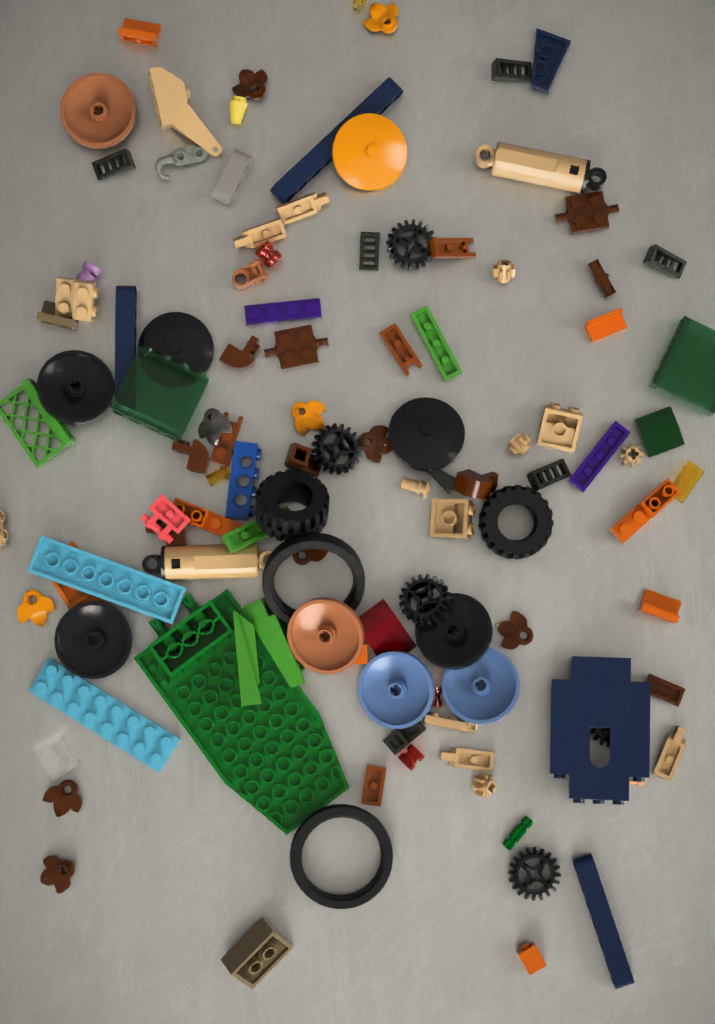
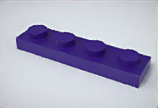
M320 298L244 306L246 326L322 318Z
M615 421L568 481L581 492H584L631 432Z

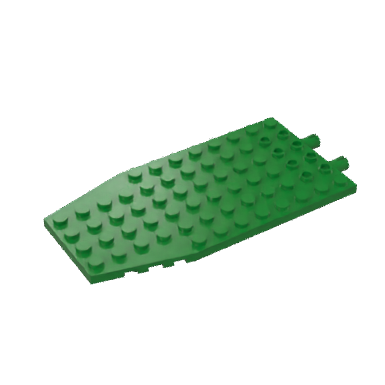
M228 589L213 600H209L203 606H198L189 592L185 595L188 601L185 597L182 599L183 605L190 613L189 616L171 629H167L159 619L153 618L154 620L149 621L148 623L157 633L158 639L148 645V648L135 656L134 659L224 783L287 835L301 825L313 812L325 807L349 789L343 770L319 712L299 685L293 688L289 686L256 630L255 636L260 684L257 685L262 704L241 706L233 611H237L248 621L249 619Z

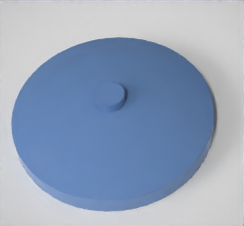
M490 647L485 655L475 664L458 670L445 669L443 674L442 692L447 706L458 718L471 724L485 725L501 720L513 709L519 696L520 682L514 664L502 652Z
M388 651L371 659L363 668L358 681V696L366 714L377 724L391 729H403L416 724L429 712L434 701L435 686L429 669L419 658L403 651Z

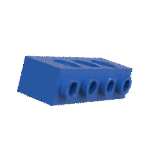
M235 441L225 513L226 518L249 521V518L253 517L254 506L251 505L252 498H256L257 487L254 486V479H258L259 468L256 467L257 460L261 459L262 449H258V443ZM244 458H250L252 460V463L249 467H243L241 465V461ZM243 476L249 478V483L246 486L239 485V479ZM238 496H246L247 501L244 505L236 503Z

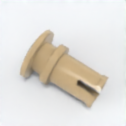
M403 477L400 488L417 492L418 495L422 493L424 498H426L430 491L431 482L429 479L425 483L421 479L416 481Z

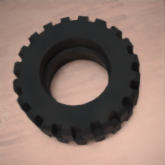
M288 469L286 472L278 471L275 472V475L271 474L266 477V481L263 480L260 483L255 498V519L263 532L266 531V534L271 538L275 537L276 540L281 542L303 533H320L327 524L330 497L326 486L321 484L322 481L317 477L314 478L308 472L305 474L302 470L292 471V469ZM293 501L305 505L306 508L298 511H289L278 505L283 502Z
M509 485L495 491L486 500L479 514L478 527L482 540L485 541L486 546L493 550L496 555L503 556L506 559L517 560L532 556L546 545L552 534L551 530L554 526V520H552L553 513L552 509H549L548 501L541 497L542 494L538 491H533L528 486ZM509 505L524 506L533 516V529L522 540H510L499 530V514Z

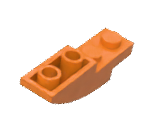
M667 478L609 530L623 544L681 492Z
M176 497L173 502L180 511L191 519L188 524L220 537L244 525Z

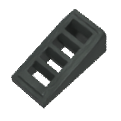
M496 58L492 62V81L532 80V62ZM514 67H517V74H514Z
M125 148L92 162L98 181L136 168L131 152ZM116 159L118 160L120 167H117L115 162ZM107 162H110L113 170L109 169ZM101 164H103L106 173L102 172Z
M361 232L359 270L378 271L380 232ZM365 238H375V242H367ZM364 245L375 246V250L364 249ZM364 253H375V257H364ZM374 261V265L363 264V262Z
M655 244L649 247L643 263L679 279L687 261ZM663 256L664 259H663L662 263H659L661 257ZM669 259H670V260H671L670 265H669V267H667L666 265H667V263H668V261H669ZM677 262L679 264L676 270L674 271L673 268L675 263Z
M564 459L555 461L527 474L528 481L535 492L571 476ZM557 465L559 466L562 472L561 476L556 468ZM549 469L552 470V472H553V474H554V476H555L554 479H553V477H552L551 472H550ZM542 472L545 473L546 478H547V480H548L547 482H546V480H545V478H544Z
M441 469L427 471L447 493L451 494L456 478Z

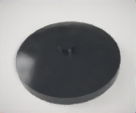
M169 312L154 318L144 328L138 342V357L143 370L153 381L169 388H183L198 382L208 372L214 358V343L209 330L198 318L183 312Z
M69 350L54 355L43 365L37 379V395L40 404L51 417L62 423L82 425L97 420L108 410L114 395V380L109 368L101 359L85 351Z
M428 397L416 398L400 406L393 414L388 429L389 445L394 455L406 466L420 471H434L451 464L460 454L465 439L464 424L457 411L444 401Z
M450 593L451 597L448 599H450L451 604L446 605L449 608L448 612L443 611L445 617L438 616L439 622L436 623L433 619L431 620V625H428L427 621H425V624L421 626L418 621L415 626V637L420 651L429 662L443 669L458 670L475 664L485 655L492 641L493 627L487 610L478 600L465 594ZM440 596L435 598V600L439 602ZM433 608L427 609L425 613L433 610Z
M90 601L74 606L63 615L55 631L54 644L57 656L67 670L82 678L100 679L117 672L126 663L133 646V634L127 618L120 610L108 603Z

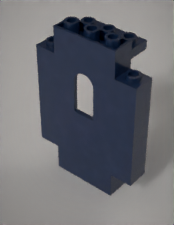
M572 656L571 680L552 679L550 774H554L553 778L565 779V775H569V799H573V803H585V799H591L593 804H605V800H613V804L624 805L625 801H629V777H633V781L645 782V778H649L651 682H631V658ZM590 728L610 729V758L605 767H595L590 761Z

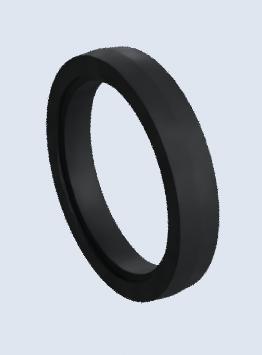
M303 533L279 544L268 557L262 575L264 597L272 612L282 621L289 624L296 610L284 603L277 594L274 586L275 574L279 566L288 557L308 549H321L332 552L347 563L353 575V585L343 602L355 611L364 594L365 573L359 556L350 545L335 536L325 533Z
M335 804L313 812L301 823L291 843L290 867L297 885L311 900L328 908L349 909L370 901L384 887L392 869L393 849L385 827L374 815L354 805ZM340 817L358 820L369 827L376 835L381 850L380 865L374 878L364 888L346 895H335L320 890L308 879L302 866L303 846L312 830L327 820Z

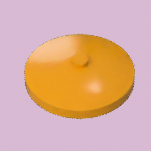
M361 114L349 119L339 128L332 143V160L337 173L347 184L359 190L374 191L387 187L400 176L406 163L407 147L402 132L395 123L378 114Z

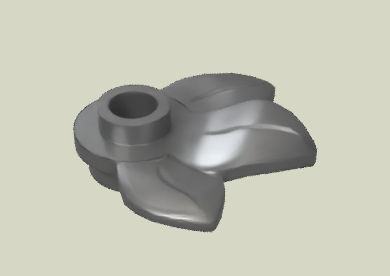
M210 408L204 414V420L199 425L198 434L200 438L206 437L209 443L217 446L221 433H232V425L230 420L222 416L218 409Z

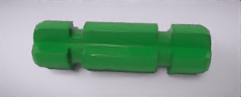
M525 816L521 820L522 823L518 824L509 834L510 837L504 840L502 844L506 849L511 850L515 846L514 843L518 842L527 832L526 829L533 825V821L528 816Z

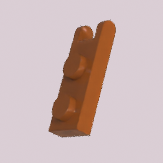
M432 238L429 240L432 259L475 258L476 253L469 252L468 246L474 240L473 238Z
M396 323L379 333L406 376L410 375L407 367L411 364L416 363L418 368L422 367L420 360Z
M225 412L223 416L228 418L229 413ZM239 416L237 423L230 421L232 433H221L218 445L213 448L210 461L229 466L234 451V443L237 441L243 421L242 416Z

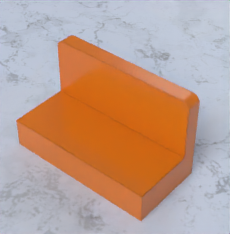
M125 18L123 27H119L118 35L121 41L157 47L161 25Z
M622 307L586 322L584 327L591 343L627 329L622 316Z
M646 589L638 611L671 623H678L680 617L678 612L682 602Z

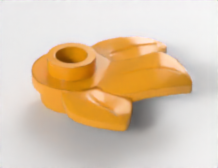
M380 3L371 4V17L365 20L363 24L372 32L381 30L387 34L393 33L398 25L396 19L399 13L398 8L394 3H390L386 7Z
M315 400L308 403H295L292 406L291 414L295 419L294 427L296 431L304 436L308 429L316 431L324 429V421L320 414L325 411L326 406ZM299 408L304 409L303 415L298 413Z
M34 589L28 590L23 596V603L17 609V617L20 623L31 619L36 625L42 627L46 623L47 612L54 611L55 606L49 597L42 596L39 591ZM33 595L36 597L34 603L30 601V597Z

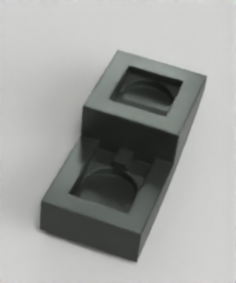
M419 721L410 727L395 729L383 739V742L396 755L423 733L426 727Z

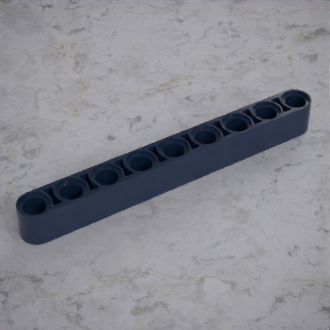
M391 77L387 78L276 182L270 192L282 204L289 202L333 161L332 143L337 131L346 121L361 114L372 113L381 115L404 91Z

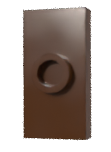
M648 674L646 682H651L650 695L679 707L685 688Z

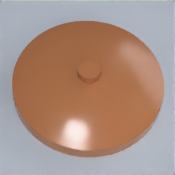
M91 73L78 78L67 88L61 100L60 115L67 133L76 142L89 148L103 149L120 143L129 135L136 121L137 109L132 92L123 81L110 74Z
M319 597L305 602L294 612L288 624L287 639L294 657L304 667L321 674H335L349 668L360 656L364 646V629L358 615L347 604L334 598Z

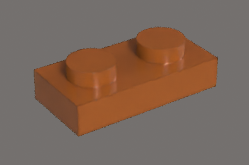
M367 764L361 804L381 807L386 767Z

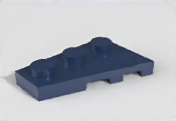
M538 28L536 29L531 80L532 88L546 93L550 92L570 48L571 40Z

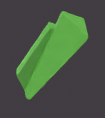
M265 598L244 606V613L255 626L257 634L289 686L293 688L305 683L302 671L305 668L294 657L288 644L287 623L272 612Z
M233 611L241 706L262 704L257 685L260 684L255 626L237 611Z

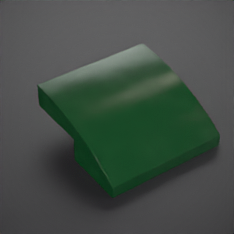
M670 406L634 419L639 437L642 438L646 454L649 458L684 445L680 428Z

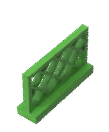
M27 378L22 382L21 386L0 401V415L37 468L68 445L76 442L67 426L51 417L44 410L38 399L37 383L34 379ZM24 390L27 394L26 403L17 402L18 394ZM7 402L13 403L12 413H5L1 406ZM17 404L26 405L24 416L15 415ZM30 406H35L38 409L37 418L28 417ZM15 417L24 418L22 429L15 428ZM28 419L37 421L35 432L26 430ZM40 421L47 422L49 425L48 434L39 433ZM25 432L34 434L33 445L27 444L24 441ZM38 435L47 436L46 447L37 446ZM51 437L58 438L61 443L56 449L49 448ZM36 448L45 449L44 458L40 461L35 456Z

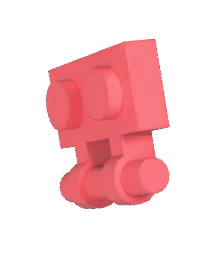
M163 494L149 508L154 515L150 518L145 513L140 518L148 529H152L158 534L160 540H164L168 544H171L174 540L169 533L174 530L179 534L191 521ZM159 518L167 524L164 529L156 523Z

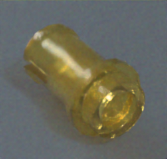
M221 465L220 469L205 476L210 486H213L225 478L228 480L231 473L227 466L223 467Z

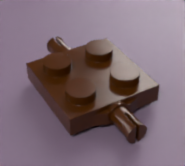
M603 191L565 197L566 212L555 214L554 217L555 222L567 220L571 235L609 229L608 213L619 212V205L607 206L604 201Z
M311 325L275 331V347L264 349L265 357L277 355L280 360L281 370L318 363L317 349L320 346L329 345L328 338L316 339Z

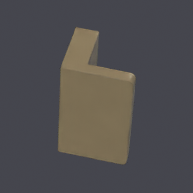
M44 301L42 311L38 312L36 317L39 323L74 331L77 330L79 320H73L71 317L55 316V302Z

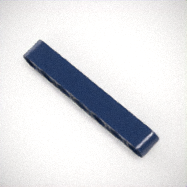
M116 286L115 415H135L136 286Z
M589 853L574 858L572 862L615 989H619L633 984L634 979L593 856Z

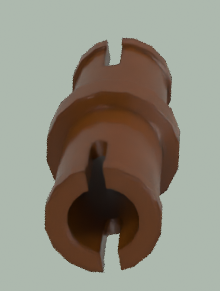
M599 259L589 263L588 266L596 279L594 281L596 284H599L605 298L616 293L608 278L609 274L605 273Z

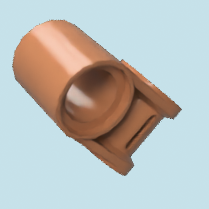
M255 260L233 273L232 283L237 290H245L270 277L261 265L262 260ZM239 276H243L246 279V281L241 284L237 283L235 280Z

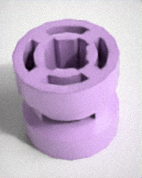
M85 261L82 266L83 270L78 273L76 279L95 281V278L100 275L101 269Z

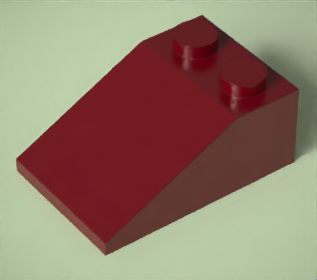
M384 599L359 616L364 629V639L376 656L388 651L408 653L417 647Z

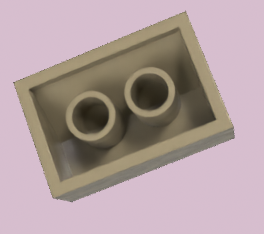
M262 917L220 960L231 975L253 989L294 946L270 922Z

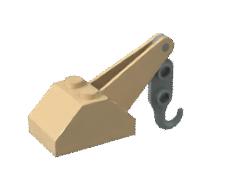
M161 66L149 68L148 79L160 131L173 128L195 144L175 149L167 156L158 159L155 164L157 175L160 178L169 179V175H164L161 172L163 164L169 163L183 166L202 162L208 155L218 157L222 152V147L187 103L190 98L188 86L185 87L182 80Z

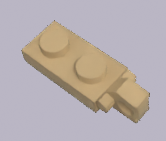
M315 192L278 205L276 209L283 225L318 213L321 205L329 203L326 192L318 195Z
M277 218L245 229V231L241 232L242 235L234 238L233 241L236 248L246 246V249H253L285 238L287 234L282 219Z
M429 712V715H425L423 718V723L427 725L474 734L478 726L466 721L460 722L458 717L448 716V719L440 718L441 714Z
M676 726L674 733H669L668 737H666L652 771L653 774L670 781L672 780L686 746V740L683 739L686 731L685 728Z
M456 747L451 748L450 752L440 751L439 759L449 760V765L453 767L493 772L495 752Z

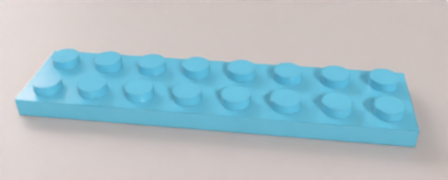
M42 535L27 572L170 624H174L187 589Z
M48 658L28 690L158 772L162 770L180 740L174 734L89 681L71 673L52 658Z

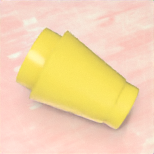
M232 96L231 100H229L231 124L241 125L248 104L246 103L247 98Z

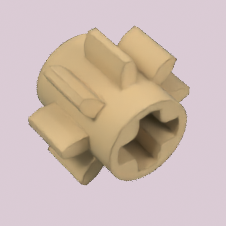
M499 260L497 265H493V277H496V280L501 283L510 282L511 277L515 278V265H511L512 262L510 260Z
M517 433L508 442L511 445L508 450L514 456L517 453L522 456L532 447L529 444L531 439L526 433L523 436Z
M630 443L629 448L622 447L624 454L619 455V457L625 460L623 465L630 463V466L634 467L635 461L638 464L642 462L639 458L644 453H640V445L633 447V443ZM631 451L632 454L636 455L633 459L631 458V456H628V453H630Z
M480 773L479 776L474 777L472 789L476 790L475 795L488 798L489 794L494 793L496 782L492 780L493 775Z

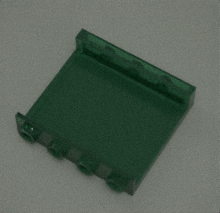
M684 316L672 336L649 387L653 389L659 388L708 412V416L713 415L715 412V330Z
M138 346V352L114 401L112 400L109 406V411L180 443L209 383V378L206 377V373L200 370L195 372L189 369V366L185 363H175L171 361L172 358L165 354L160 356L154 353V350L150 347Z

